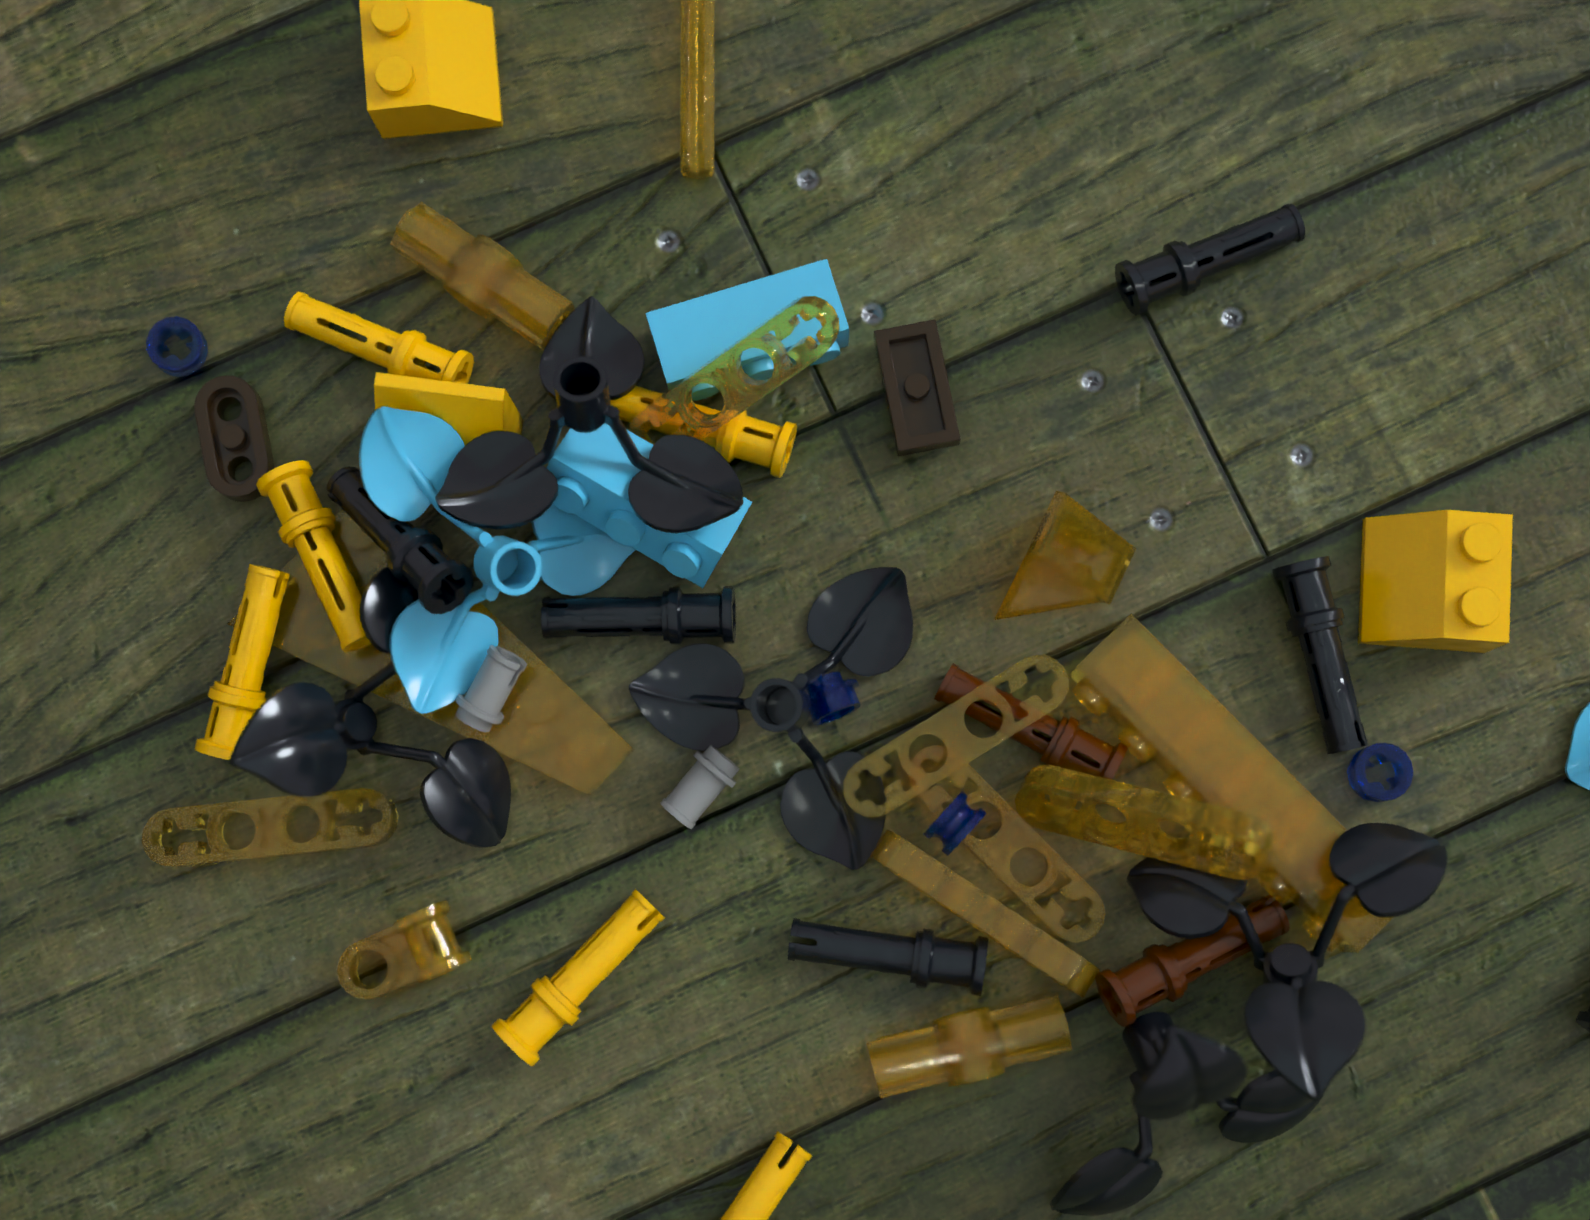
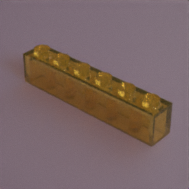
M1130 614L1069 674L1077 683L1072 689L1074 695L1094 715L1100 717L1106 712L1122 729L1117 735L1118 739L1122 744L1128 746V751L1143 763H1146L1151 758L1169 776L1163 782L1167 790L1186 808L1192 810L1197 805L1215 823L1209 830L1226 850L1236 857L1244 852L1261 869L1256 875L1258 882L1280 903L1286 904L1291 900L1308 917L1303 926L1317 941L1337 893L1346 886L1331 873L1329 856L1334 842L1347 829ZM1355 896L1346 905L1327 950L1332 952L1338 947L1342 952L1359 953L1394 917L1380 918L1373 916L1362 907L1357 896Z

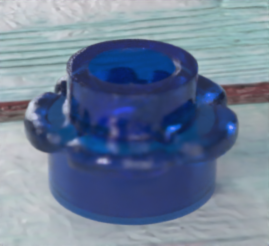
M832 672L821 676L807 686L806 691L811 702L810 716L814 725H824L849 715L861 706L854 689L859 686L856 679L843 680L840 672Z

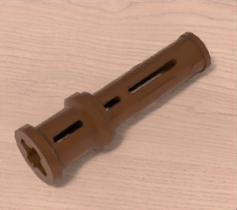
M954 663L951 665L934 698L1041 754L1040 762L1045 764V768L1052 772L1060 768L1093 786V794L1102 797L1106 792L1128 750V746L1121 742L1112 746L1080 729V721L1073 717L1068 719L1063 716L1060 722L1015 698L1013 695L963 671ZM974 697H977L987 702L988 704L1002 710L1003 712L1019 719L1024 724H1020L1019 722L977 701ZM1034 729H1037V730H1039V731H1041V732H1043V733L1049 735V736L1052 737V738L1049 739V738H1047V737H1045V736H1043V735L1037 733L1036 731H1034ZM1073 750H1076V751H1078V752H1080V753L1086 755L1087 757H1089V758H1091V759H1093V760L1099 762V764H1096L1095 762H1093V761H1091V760H1089V759H1087V758H1085V757L1079 755L1078 753L1074 752Z
M1265 895L1245 907L1262 944L1280 935H1284L1290 930L1288 917L1281 904L1277 900L1273 901V896ZM1230 914L1226 924L1215 934L1202 938L1184 939L1168 947L1164 944H1152L1144 948L1142 958L1117 971L1112 972L1110 969H1104L1098 972L1095 976L1096 986L1110 1015L1119 1025L1127 1027L1135 1022L1137 1013L1164 999L1175 1002L1183 997L1184 992L1188 989L1187 984L1250 952L1251 949L1237 919Z

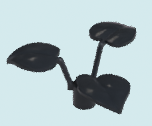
M590 296L560 324L541 356L539 365L540 379L549 396L556 400L557 408L548 414L550 425L540 452L536 454L532 443L520 434L508 431L484 433L470 441L459 451L451 463L445 482L436 495L435 500L443 512L471 526L484 529H511L528 524L542 516L551 507L558 495L557 480L543 465L552 459L562 427L567 426L580 433H589L599 429L604 423L611 427L632 465L641 470L632 478L629 484V501L636 516L653 529L667 533H683L708 526L736 513L743 505V491L738 476L724 457L713 447L694 437L667 435L660 438L653 445L649 460L639 453L620 420L618 408L612 406L610 400L625 396L641 380L645 367L643 350L633 334L616 321L595 297Z
M388 566L378 571L368 582L361 597L359 611L360 622L370 643L377 650L390 654L392 627L398 615L408 605L418 600V591L410 583H402L390 573ZM439 589L435 591L439 595L442 594ZM392 660L357 688L347 690L343 700L334 702L326 689L313 683L300 682L279 689L250 718L240 734L229 759L230 765L261 778L284 793L305 798L327 793L337 784L344 773L348 751L357 749L363 756L379 754L426 762L432 765L435 770L430 772L423 780L420 787V798L429 819L440 831L462 844L477 848L496 846L501 843L502 838L506 834L511 803V783L504 760L492 746L484 741L473 738L461 739L449 746L443 758L435 751L375 742L372 739L377 729V718L372 708L365 704L363 700L366 695L396 674Z
M895 567L870 568L848 575L826 588L811 607L807 621V634L812 643L823 650L831 652V654L804 674H798L793 682L781 678L768 679L756 687L751 697L739 698L744 690L745 676L738 661L727 650L716 645L693 644L672 652L650 671L632 681L629 685L630 694L644 717L660 733L673 742L692 750L705 751L710 744L716 749H720L732 743L740 729L738 710H750L755 722L765 730L788 733L790 740L796 743L805 753L815 769H804L795 773L785 785L780 802L781 816L785 827L790 835L807 850L834 860L849 869H859L869 860L882 836L887 811L884 782L876 767L857 752L846 751L839 753L825 763L820 752L804 735L801 729L811 713V702L805 689L809 684L832 670L840 660L851 672L857 675L876 676L889 672L904 659L913 639L914 627L906 576L901 569Z
M1388 823L1361 824L1341 834L1334 842L1330 851L1329 867L1333 876L1346 886L1337 893L1313 950L1309 952L1304 947L1294 943L1279 945L1270 953L1264 950L1246 908L1236 901L1247 889V872L1228 853L1206 845H1179L1160 850L1140 861L1129 871L1127 883L1132 888L1144 915L1151 923L1165 933L1184 939L1202 938L1221 930L1227 922L1228 913L1237 919L1254 956V967L1263 971V985L1254 989L1246 1002L1245 1026L1248 1035L1261 1056L1279 1076L1308 1098L1318 1101L1335 1076L1356 1055L1365 1035L1366 1019L1359 1002L1342 987L1331 982L1318 981V969L1324 966L1325 953L1346 905L1353 897L1357 896L1360 904L1367 912L1380 918L1397 917L1414 911L1427 902L1440 886L1447 869V851L1445 846L1441 845L1433 837Z
M1151 1012L1136 1018L1133 1024L1125 1027L1122 1033V1038L1137 1068L1129 1078L1134 1087L1132 1103L1137 1112L1139 1143L1133 1151L1124 1147L1113 1148L1091 1159L1054 1196L1050 1202V1207L1052 1211L1056 1210L1064 1214L1103 1215L1124 1210L1144 1199L1157 1186L1163 1173L1157 1160L1148 1159L1153 1153L1150 1119H1171L1182 1115L1188 1110L1198 1109L1200 1104L1216 1103L1223 1111L1229 1112L1220 1121L1218 1126L1225 1138L1242 1143L1261 1142L1279 1136L1295 1127L1313 1111L1321 1098L1318 1101L1308 1098L1279 1076L1275 1070L1250 1082L1240 1092L1238 1098L1231 1097L1230 1095L1241 1086L1247 1076V1067L1237 1052L1212 1038L1176 1027L1170 1015L1165 1012Z

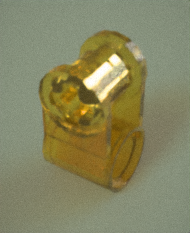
M441 901L418 910L393 923V926L357 941L346 948L339 959L337 968L339 982L344 990L355 998L365 1000L389 997L417 983L419 985L438 978L471 962L473 959L470 952L461 950L448 920L447 914L451 910L448 901ZM428 930H429L430 935H431V937H432V940H433V942H434V944H435V947H436V949H437V951H438V955H437V952H436V950H435V948H434V945H433V943H432V941H431V938H430V936H429V934H428ZM377 951L387 961L388 972L383 983L372 989L360 981L357 969L359 961L365 954Z

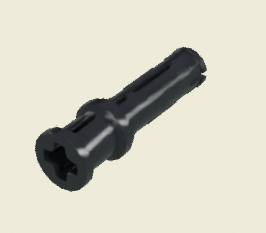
M1288 203L1281 206L1278 210L1240 225H1235L1190 245L1183 241H1172L1165 244L1162 252L1134 264L1129 260L1116 264L1115 278L1119 292L1130 312L1135 316L1146 312L1148 304L1177 292L1183 297L1194 293L1196 288L1200 287L1201 279L1246 263L1293 242L1303 241L1305 238L1304 222L1298 209L1293 204Z
M348 466L334 473L327 484L328 497L338 504L387 555V566L390 573L402 583H410L418 591L420 604L432 614H443L459 606L469 595L473 587L474 576L471 569L460 560H451L443 552L440 538L429 529L415 528L409 521H399L379 510L368 497L358 468ZM439 589L442 594L439 595L435 591Z
M1323 556L1281 566L1272 571L1274 579L1282 581L1291 616L1285 622L1287 631H1291L1292 637L1298 636L1317 713L1319 714L1323 729L1322 733L1327 754H1333L1368 746L1369 743L1368 739H1366L1363 723H1361L1357 707L1358 703L1338 629L1339 626L1343 625L1342 619L1345 616L1342 608L1335 607L1326 572L1332 565L1330 557Z
M724 586L721 593L683 594L680 587H670L669 591H663L662 596L636 598L589 597L577 599L544 597L542 600L541 628L545 639L576 636L625 637L649 635L663 636L664 641H670V644H681L683 638L722 637L725 644H733L736 639V599L733 586Z
M797 918L793 919L790 936L815 939L817 945L789 942V961L801 960L911 976L910 983L916 984V987L926 988L929 983H942L969 988L971 995L974 996L982 995L988 937L978 936L975 942H966L936 937L933 929L924 928L923 931H917L916 938L891 933H879L800 921Z

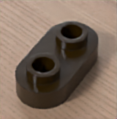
M230 375L213 378L199 390L194 405L207 479L215 490L230 500L247 502L257 499L261 496L256 486L258 479L274 469L262 400L259 394L241 378ZM240 403L242 410L239 417L233 421H225V409L230 404ZM243 462H251L253 467L251 475L243 481H237L235 479L237 466Z

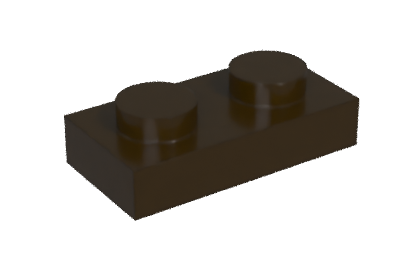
M936 319L874 331L873 338L897 456L959 445L961 438Z

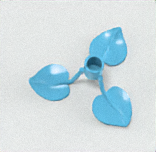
M381 406L370 416L364 428L359 449L360 475L370 500L384 514L402 522L417 519L432 504L440 514L473 538L479 545L474 555L473 564L478 579L483 583L482 588L469 593L459 606L443 614L430 613L420 604L418 599L408 605L398 615L392 627L390 654L393 666L412 708L420 714H425L451 704L459 694L464 695L470 688L485 660L490 645L498 646V628L495 622L483 613L469 611L473 605L484 600L494 601L499 591L512 596L523 595L531 591L537 585L539 579L548 587L561 594L577 596L590 593L611 579L635 549L617 543L604 531L574 514L563 512L553 503L542 516L531 522L537 540L529 541L527 544L506 536L492 537L488 532L483 531L479 527L468 525L449 516L438 507L435 497L445 482L451 463L465 446L460 435L450 424L431 414Z

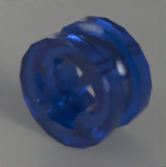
M177 316L164 318L157 322L148 333L146 340L147 353L152 362L167 375L174 377L190 376L197 372L205 363L208 355L207 340L198 327L188 319ZM174 334L181 340L186 339L190 335L192 336L193 342L185 344L191 352L182 360L174 354L166 359L163 357V352L170 351L165 342Z
M1389 743L1372 744L1357 751L1350 760L1347 770L1349 784L1354 792L1364 800L1371 802L1393 800L1403 795L1410 787L1414 774L1412 762L1406 752L1398 746ZM1373 755H1376L1380 764L1391 762L1394 767L1395 776L1386 779L1391 784L1387 790H1384L1380 782L1369 783L1366 778L1365 769L1374 767V764L1368 761Z
M963 791L923 833L928 839L934 837L940 839L943 844L941 851L946 856L963 841L987 813L981 807L976 810L970 808L967 804L968 795Z

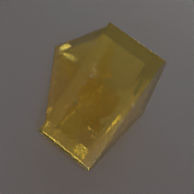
M1056 491L994 620L1100 602L1110 605L1136 548L1068 494Z

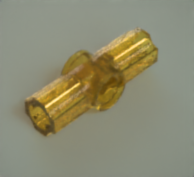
M422 202L416 207L408 209L396 225V232L390 243L396 252L441 281L443 288L468 309L484 318L492 315L507 325L512 331H516L533 345H537L543 350L556 329L575 309L570 300L523 270V265L497 242L482 234H478L476 238L458 227L453 221L440 215L432 207H428Z
M1057 994L990 1010L989 1006L950 1014L932 1020L933 1025L911 1031L905 1030L900 1033L877 1037L875 1040L866 1042L880 1099L947 1082L948 1086H956L980 1081L1005 1073V1067L1024 1062L1038 1061L1073 1050L1067 1020Z

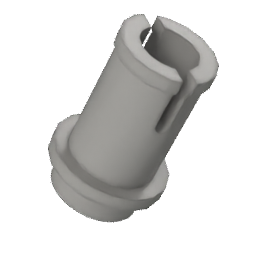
M490 645L487 651L488 654L467 693L464 695L459 694L455 700L459 705L455 713L456 717L466 725L482 732H490L494 724L502 723L505 716L501 709L521 672H524L527 663L521 657L507 649Z
M711 744L704 753L696 751L693 755L697 759L696 763L668 797L661 801V805L689 829L696 825L695 822L726 785L731 788L735 786L736 781L733 777L740 770L735 763Z

